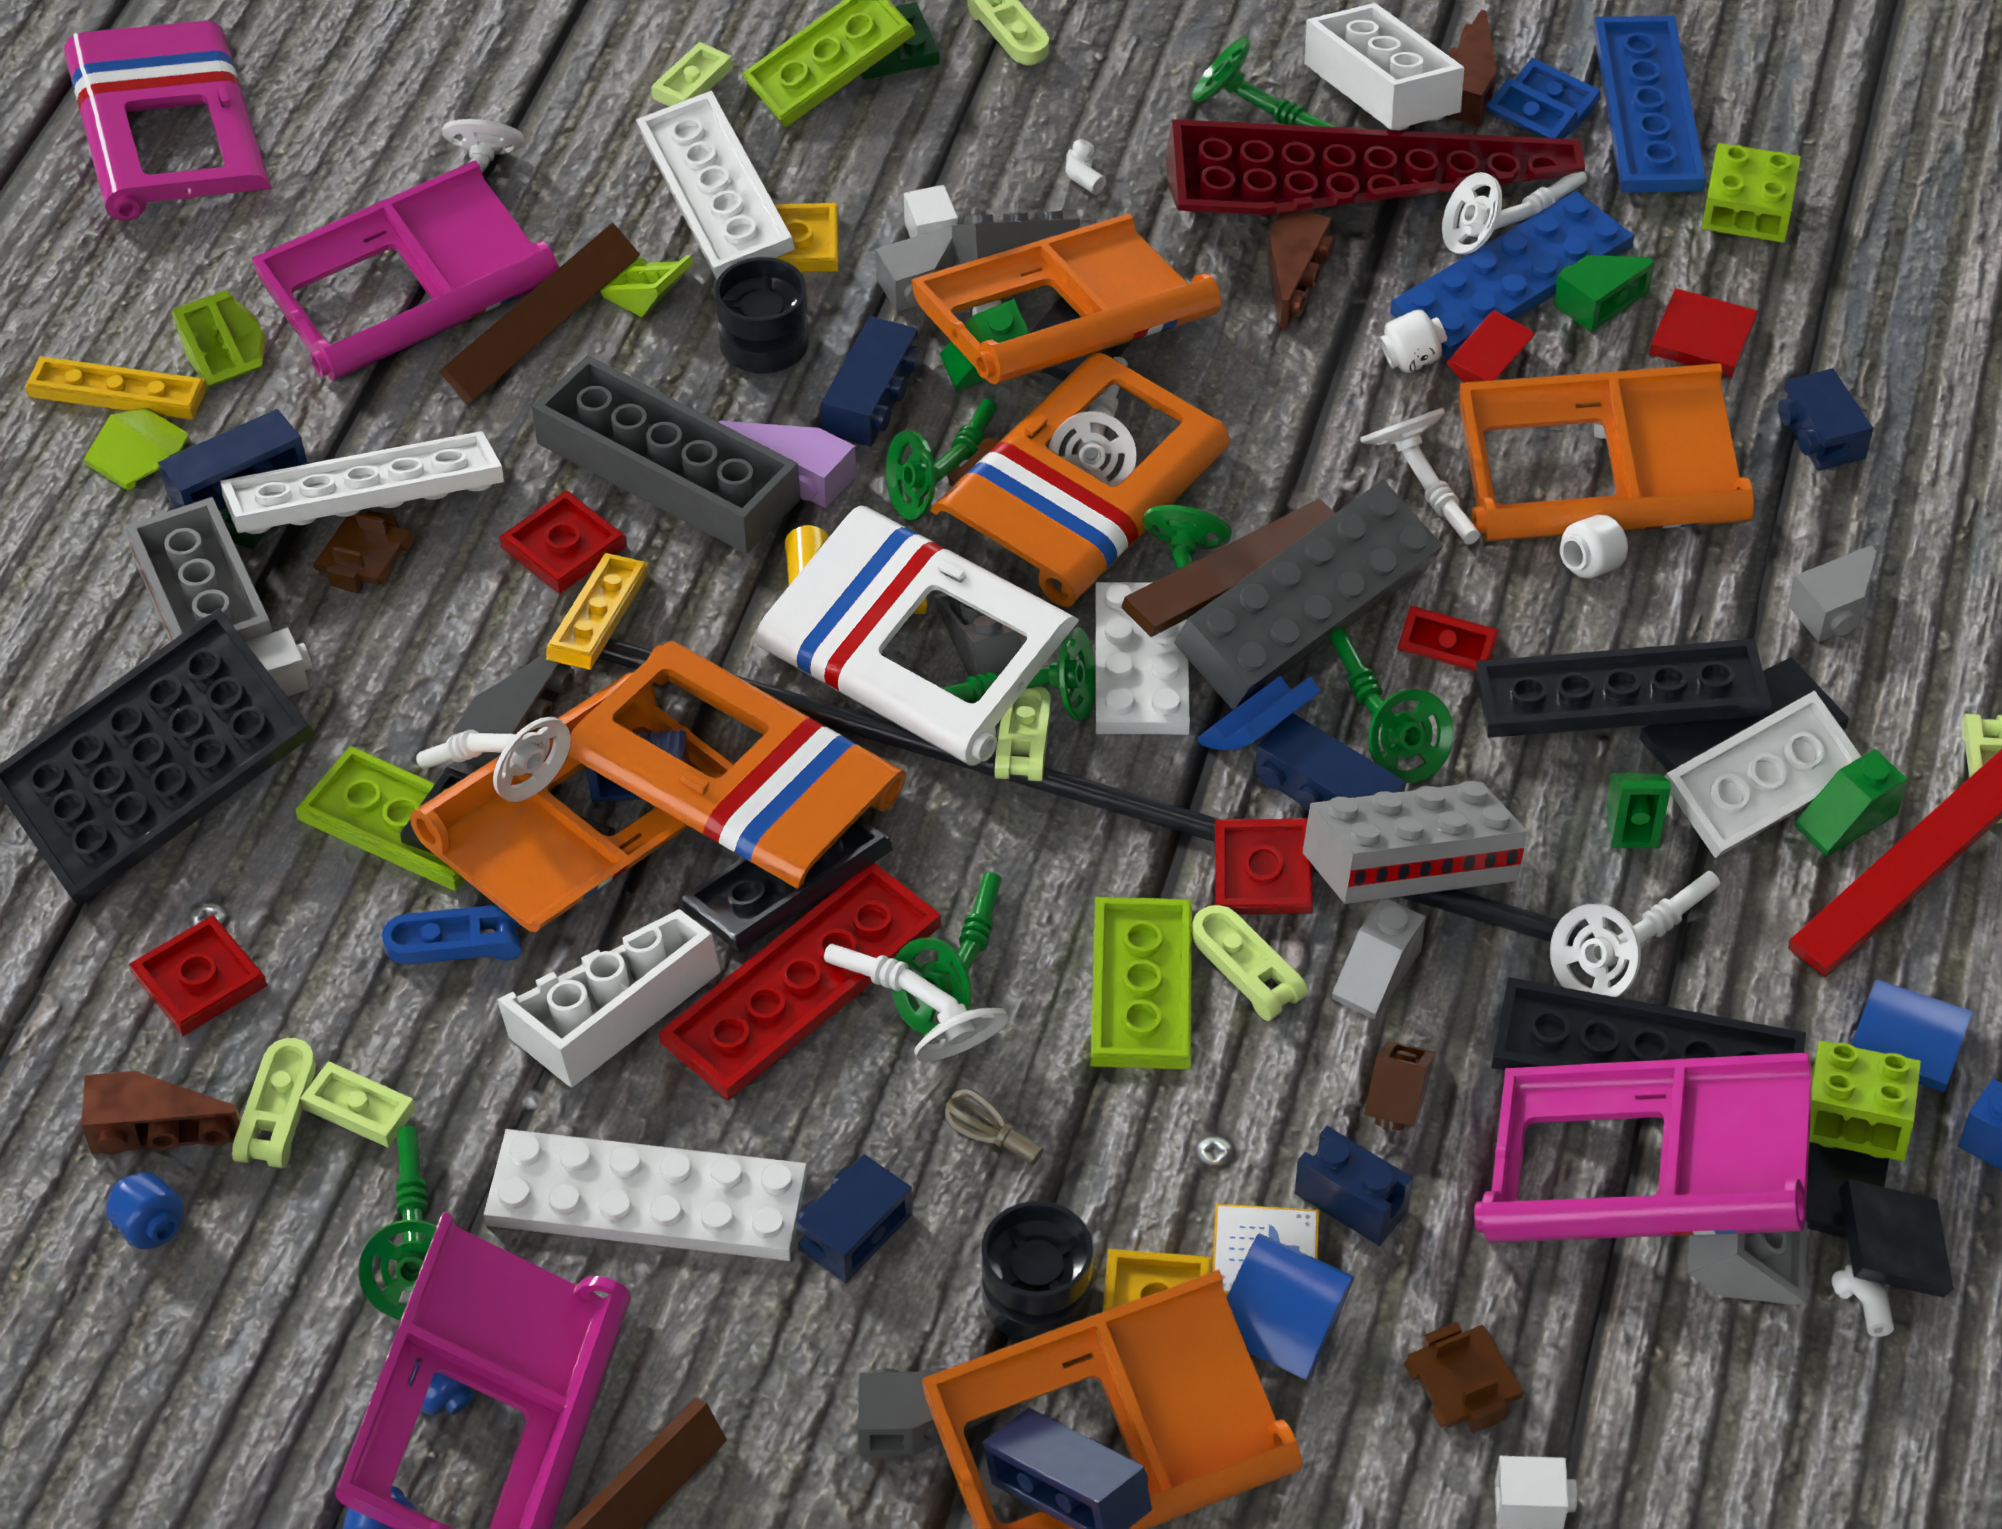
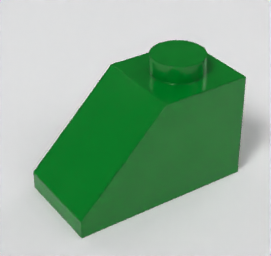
M1587 255L1575 264L1566 266L1558 274L1554 306L1592 332L1649 293L1654 261L1649 257Z
M1014 299L973 315L965 324V327L980 344L988 340L1001 343L1030 334ZM952 341L940 352V358L955 391L986 380L978 374L977 369Z
M1873 749L1839 769L1798 817L1795 827L1819 851L1828 857L1898 815L1908 779L1879 751Z
M1637 772L1625 774L1611 773L1606 799L1611 848H1659L1671 791V784L1668 779L1660 774H1640Z

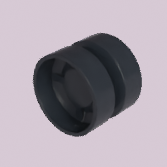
M770 257L749 258L728 267L719 276L715 285L719 344L725 359L741 370L763 374L782 371L796 364L805 355L809 346L806 282L801 272L788 262Z
M1046 1201L1019 1203L999 1213L988 1225L981 1247L982 1300L985 1312L994 1326L1013 1339L1025 1341L1085 1319L1092 1301L1093 1242L1085 1223L1068 1208Z

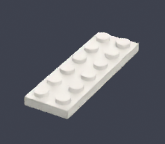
M712 90L636 119L640 134L717 280L728 267L739 261L755 257L776 258L795 250L791 234Z
M483 431L220 480L223 498L237 533L247 532L250 534L264 533L271 527L289 523L293 525H306L315 521L316 518L325 516H352L362 509L377 506L394 508L408 500L419 498L429 500L440 499L450 492L465 489L482 491L491 487L492 484L504 482L502 465Z
M506 1129L484 1211L486 1226L790 1261L797 1228L796 1222L800 1213L807 1178V1164Z

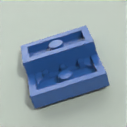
M1532 57L1515 80L1510 77L1506 79L1486 105V111L1540 138L1564 139L1595 108L1601 100V94L1599 89Z
M1279 676L1197 737V740L1202 746L1218 750H1234L1248 746L1319 694L1321 690L1311 677H1308L1291 690L1283 678Z
M1876 979L1855 1033L1852 1046L1885 1054L1897 1053L1906 1058L1920 1060L1918 1084L1945 1093L1973 1011Z
M1261 1233L1257 1234L1227 1296L1228 1303L1248 1352L1305 1380L1310 1378L1330 1328L1337 1324L1355 1276Z

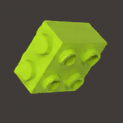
M1717 143L1701 229L1785 243L1801 156L1748 148L1740 145Z
M1819 1040L1812 1069L1809 1142L1828 1148L1837 1147L1866 1153L1876 1158L1905 1161L1915 1117L1921 1061L1906 1058L1897 1053L1885 1054L1855 1048L1847 1043H1831Z

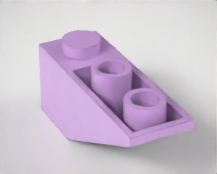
M719 421V423L797 462L800 498L803 500H810L827 508L857 476L855 445L820 428Z

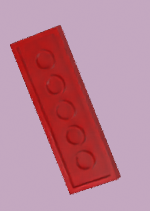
M874 862L849 879L659 1031L660 1044L729 1101L873 983L869 976L826 963L824 954L828 945L835 944L874 958L884 955L889 959H895L899 951L907 943L929 937L941 927V914Z

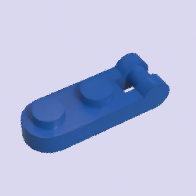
M497 905L399 915L387 922L381 935L386 955L391 961L398 964L410 965L490 956L508 961L519 957L521 954V938L515 932L520 924ZM493 929L496 932L482 934L481 930Z

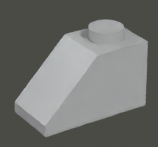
M954 225L875 249L877 281L896 312L919 306L913 293L912 279L954 266L952 226Z
M1872 545L1795 575L1788 606L1818 642L1836 635H1846L1857 627L1877 552Z
M1387 898L1380 899L1356 935L1332 992L1331 999L1375 1020L1421 953L1426 917Z

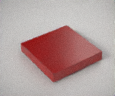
M1675 288L1651 342L1649 355L1689 366L1721 363L1722 375L1733 377L1755 324L1758 310Z
M567 490L499 536L500 547L559 594L592 572L605 553L616 555L627 547L626 536Z
M1308 818L1215 820V905L1228 907L1238 915L1313 914V868L1310 861L1302 853Z
M214 915L129 963L132 975L182 1036L267 986L264 974Z

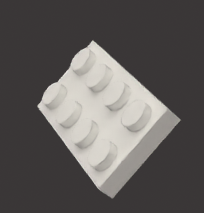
M1096 582V734L1189 735L1188 659L1174 644L1187 619L1150 637L1121 608L1125 596L1151 583Z
M1813 691L1673 769L1664 777L1670 781V794L1714 858H1717L1810 805L1839 769L1860 758L1861 755L1816 691Z

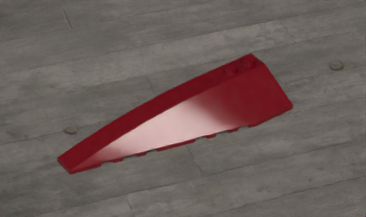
M1172 119L1166 152L1168 186L1177 211L1254 215L1453 191L1468 176L1480 172L1493 176L1501 185L1565 177L1573 173L1585 171L1581 140L1184 119Z

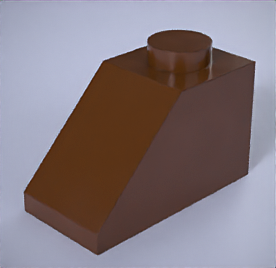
M1388 1040L1376 1057L1364 1115L1376 1117L1375 1124L1387 1129L1401 1131L1405 1129V1125L1414 1127L1420 1116L1436 1052Z

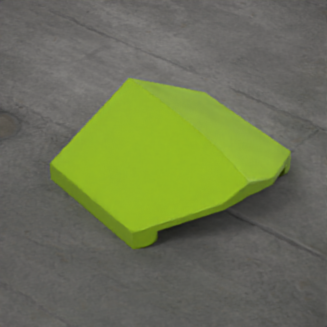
M690 255L684 256L677 262L647 263L645 258H636L601 288L600 292L603 298L640 317H644L674 287L694 262Z
M224 290L172 309L171 313L187 360L199 377L205 379L207 388L262 368L266 336L256 316L236 301L229 291Z
M148 408L111 414L84 457L85 465L128 491L136 487V482L160 470L158 462L180 453L184 445L189 443L190 437L189 433Z

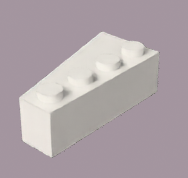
M679 909L622 937L623 945L611 951L600 952L596 950L581 958L582 965L558 977L553 971L535 980L537 987L518 997L514 992H511L497 999L508 1037L570 1088H573L721 973L711 932Z

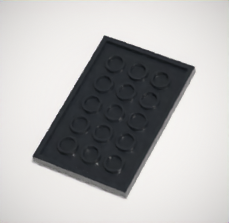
M217 608L1 763L0 795L69 896L80 906L313 737L315 733L221 609Z

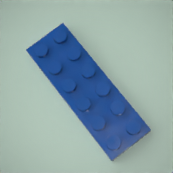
M1675 16L1595 17L1593 31L1621 193L1704 192L1706 177Z
M1574 191L1475 252L1465 256L1391 301L1390 313L1398 318L1414 310H1422L1430 319L1438 317L1447 336V341L1441 343L1442 355L1449 359L1490 312L1495 310L1515 320L1555 295L1556 279L1563 268L1575 264L1587 255L1619 256L1633 247L1635 235L1580 193Z

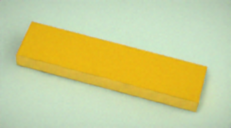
M43 356L39 357L25 385L28 397L125 411L148 408L157 415L194 420L207 391L205 379Z
M605 553L548 643L546 660L591 670L646 579L648 563Z

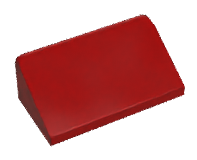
M1493 310L1446 363L1464 383L1494 381L1535 334L1529 328Z
M1410 605L1397 650L1476 672V661L1492 660L1501 635L1498 629Z

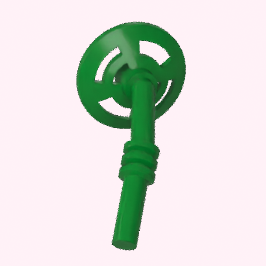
M1247 37L1236 40L1217 57L1202 75L1191 95V98L1198 103L1209 99L1224 89L1228 93L1234 92L1273 115L1275 122L1282 123V125L1336 127L1306 113L1304 107L1298 106L1287 99L1280 101L1244 80L1245 74L1240 69L1246 60L1251 44Z
M984 399L980 403L970 422L960 428L955 439L952 441L951 449L935 463L929 445L920 433L914 430H904L894 437L887 453L886 484L890 500L900 516L908 520L922 518L932 504L936 483L941 481L964 460H969L978 451L977 446L984 440L983 432L997 411V404L993 400ZM910 444L914 453L909 456L907 462L902 464L903 454ZM902 482L907 495L910 497V499H912L911 503L908 501L904 493Z
M1155 506L1145 511L1142 519V524L1149 533L1169 544V549L1173 551L1172 556L1178 570L1194 562L1192 555L1195 554L1196 550H1207L1225 546L1230 542L1232 536L1230 526L1221 518L1206 511L1187 506ZM1154 525L1158 527L1160 530H1162L1163 534L1158 533L1155 530ZM1213 532L1218 537V541H1207L1208 536L1206 534Z
M1074 627L1062 641L1058 661H1052L1050 666L1042 667L1027 686V688L1051 684L1053 689H1059L1062 703L1070 718L1075 721L1085 720L1090 714L1096 686L1092 646L1088 635L1080 627ZM993 671L987 672L985 675L978 674L976 677H967L965 683L943 687L942 689L963 701L970 700L971 703H976L999 675H996ZM1078 698L1075 707L1072 708L1071 702H1075Z
M1345 629L1334 631L1330 635V640L1349 675L1347 683L1354 696H1356L1358 704L1365 705L1373 716L1368 736L1369 750L1373 761L1403 779L1406 783H1417L1428 779L1443 766L1452 748L1454 728L1447 707L1434 694L1419 689L1399 691L1384 701L1381 697L1383 690L1378 685L1372 669L1365 668ZM1410 700L1419 702L1414 712L1402 711L1394 714L1392 708L1401 702ZM1431 715L1434 716L1437 724L1435 747L1431 745L1433 730L1428 718ZM1380 727L1382 728V729H1381V735H1380V736H1381V744H1382L1383 750L1385 751V753H1384L1383 755H1382V753H1381V751H1380L1379 739H1378ZM1418 754L1424 761V763L1413 769H1397L1399 757L1412 758Z
M986 872L983 875L972 914L967 915L965 918L962 933L959 937V944L961 946L957 952L942 940L925 937L907 943L895 958L899 962L907 963L909 970L955 998L958 1004H964L967 1011L970 1008L972 995L968 971L979 952L986 950L993 928V922L990 918L1002 881L1001 877L994 872ZM924 950H936L938 952V960L927 962L923 966L915 960V957ZM891 989L893 1001L899 1014L913 1030L926 1035L940 1024L933 1021L936 1013L934 1008L915 997L921 1006L917 1009L909 992L904 989L900 991Z
M402 1126L397 1129L400 1180L396 1182L395 1187L397 1191L396 1201L398 1202L397 1212L403 1215V1220L390 1223L373 1234L362 1250L358 1265L360 1286L368 1301L383 1314L398 1320L402 1319L407 1306L406 1303L399 1302L402 1291H413L437 1225L423 1221V1213L428 1210V1202L426 1201L427 1191L426 1181L420 1176L417 1128L414 1126ZM403 1233L402 1243L395 1246L389 1240L390 1237ZM374 1256L382 1257L380 1272L386 1284L383 1290L379 1288L374 1278ZM390 1259L397 1261L395 1279L389 1270Z

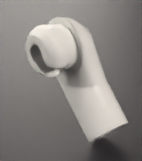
M1076 140L1073 143L1072 150H1068L1066 156V174L1071 180L1092 194L1097 195L1105 187L1106 178L1092 169L1093 160L1091 156L1095 151L1094 146L1086 140Z
M1846 1265L1845 1270H1839L1833 1274L1832 1285L1836 1294H1839L1843 1299L1850 1298L1855 1294L1861 1301L1869 1335L1883 1337L1894 1331L1888 1293L1881 1284L1854 1278L1852 1265Z

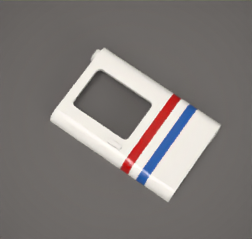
M860 505L846 516L766 613L758 626L756 641L760 648L964 763L975 766L992 756L997 746L995 726L1016 699L1025 691L1028 684L1079 620L1075 616L867 506ZM931 591H942L1027 637L1025 644L976 703L970 704L881 655L886 645Z

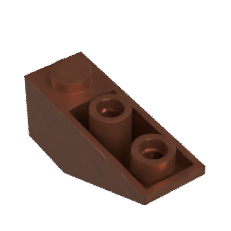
M1482 9L1472 24L1466 23L1458 47H1452L1448 53L1449 57L1464 67L1461 112L1445 117L1474 126H1479L1487 113L1486 105L1494 96L1497 73L1487 11Z
M1303 210L1280 212L1269 232L1267 264L1280 330L1287 331L1294 315L1301 316L1305 307L1308 288L1314 289L1321 273L1322 261L1328 262L1332 256L1335 237L1330 236L1331 218Z
M138 1071L84 1075L81 1126L91 1154L104 1153L115 1155L129 1150L152 1148L169 1150L176 1146L197 1144L216 1146L234 1141L241 1122L236 1105Z

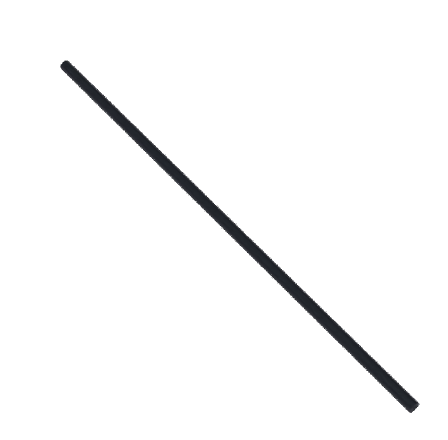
M609 638L598 658L637 670L648 660L652 650ZM737 676L824 726L995 777L996 752L988 760L982 761L975 766H970L891 721ZM1044 767L1043 781H1028V776L1010 775V779H1004L1215 842V820H1219V818L1047 767ZM1312 865L1313 872L1319 873ZM1458 889L1400 897L1551 942L1553 932L1560 921L1556 918ZM1577 925L1573 929L1568 940V946H1573L1574 939L1579 931L1584 928L1583 926ZM1591 933L1585 941L1595 938L1594 934Z

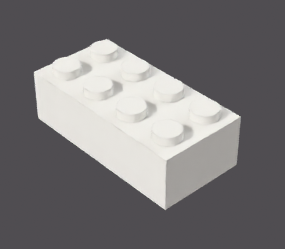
M1376 3L1306 20L1304 64L1390 130H1404L1409 125L1424 121H1439L1444 116L1461 112L1464 67Z

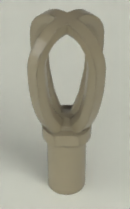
M971 1088L958 1090L948 1100L946 1104V1118L950 1126L958 1132L981 1142L995 1143L1000 1148L1005 1147L1031 1165H1035L1040 1159L1044 1148L1016 1131L1015 1126L1007 1123L1000 1110L976 1090ZM963 1097H970V1098H972V1099H973L974 1101H976L979 1105H981L983 1108H985V1109L988 1111V1113H987L985 1110H983L982 1108H980L979 1106H977L976 1104H974V1103H972V1102H970V1101L964 1099ZM961 1105L970 1109L995 1128L976 1120L956 1106ZM956 1116L981 1131L974 1130L957 1120Z

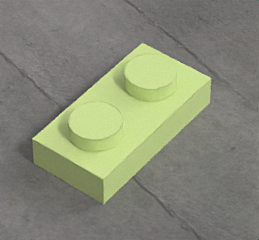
M698 42L651 86L652 99L670 107L708 92L733 69L732 56Z
M329 1061L300 1098L303 1110L388 1148L397 1137V1129L405 1126L416 1111L413 1098Z

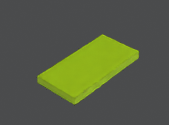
M843 0L741 75L747 85L785 129L916 34L911 24L889 0Z
M353 746L347 748L296 808L298 820L455 892L465 881L462 876L436 855L401 842L400 833L409 822L411 812L419 808L435 783Z
M1095 897L1091 1067L1190 1069L1192 899Z

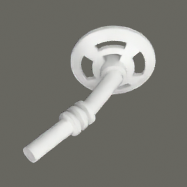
M460 119L446 123L442 129V135L446 140L469 151V157L472 158L470 162L476 160L480 165L481 173L488 167L489 161L494 159L495 154L510 153L521 149L525 145V136L520 131L493 121ZM461 134L464 138L462 141H459L453 137Z
M1585 172L1567 175L1548 188L1541 187L1525 197L1522 200V204L1501 210L1502 191L1499 182L1487 173L1472 174L1457 186L1446 205L1442 220L1444 243L1454 253L1460 255L1473 253L1489 239L1494 230L1531 218L1587 181V176ZM1482 186H1489L1491 188L1489 197L1477 196L1475 190ZM1466 203L1460 215L1459 228H1457V220L1463 204ZM1468 236L1478 237V240L1473 244L1464 245L1461 243Z
M1121 357L1113 358L1124 366H1128V362ZM1116 384L1109 386L1090 405L1088 412L1079 413L1064 421L1054 432L1048 447L1050 451L1059 456L1062 440L1074 428L1076 433L1067 442L1065 456L1060 457L1109 486H1118L1134 471L1136 465V447L1133 437L1125 425L1114 418L1118 406V399L1116 397L1120 388ZM1106 426L1113 429L1119 437L1109 442L1103 436ZM1081 438L1082 442L1077 448V454L1071 455L1074 444ZM1118 453L1124 454V462L1119 473L1109 482L1106 476L1115 468ZM1105 454H1111L1109 463L1101 470L1100 467L1105 461Z
M1444 407L1360 437L1361 442L1366 444H1395L1398 452L1403 451L1404 457L1425 490L1426 501L1436 514L1447 519L1464 543L1470 545L1479 539L1480 532L1459 507V498L1445 481L1439 480L1419 444L1423 443L1420 434L1429 429L1445 413Z
M544 717L535 720L517 734L478 733L475 730H466L452 735L446 743L420 751L417 754L416 761L420 768L429 769L452 760L464 762L480 756L482 752L501 753L494 770V788L503 799L510 802H519L536 795L557 775L569 752L570 731L561 720L554 717ZM542 727L537 733L530 732L536 728ZM552 737H553L552 749H551V751H550V754H549L548 758H547L546 761L544 762V760H545V758H546V756H547V754H548L549 747H550V740H549V738H552ZM526 773L532 774V777L517 785H511L513 776H520Z
M1710 870L1705 872L1670 900L1666 898L1660 900L1657 905L1651 907L1650 911L1643 913L1642 921L1634 926L1621 912L1604 904H1586L1572 909L1559 921L1551 938L1550 960L1557 980L1564 988L1619 997L1632 985L1639 971L1641 961L1640 944L1653 936L1662 937L1666 931H1670L1674 925H1678L1682 921V914L1720 886L1718 877ZM1605 918L1615 922L1623 932L1617 936L1613 931L1606 929ZM1586 919L1589 925L1579 931L1574 939L1573 946H1568V940L1573 929ZM1591 933L1594 934L1595 938L1585 941ZM1627 960H1630L1623 978L1611 987L1610 981L1620 975ZM1579 961L1583 970L1595 977L1592 988L1582 984L1575 977L1569 964ZM1616 964L1615 968L1609 972L1608 967Z
M835 944L828 945L825 950L824 960L826 963L869 976L874 984L882 985L895 991L904 989L940 1012L937 1015L940 1024L928 1032L914 1050L919 1061L940 1060L966 1051L995 1035L1009 1020L1006 1010L1002 1008H980L967 1011L964 1004H958L955 998L909 970V965L905 962H899L893 958L889 959L884 955L874 958ZM934 1038L940 1040V1043L928 1044Z

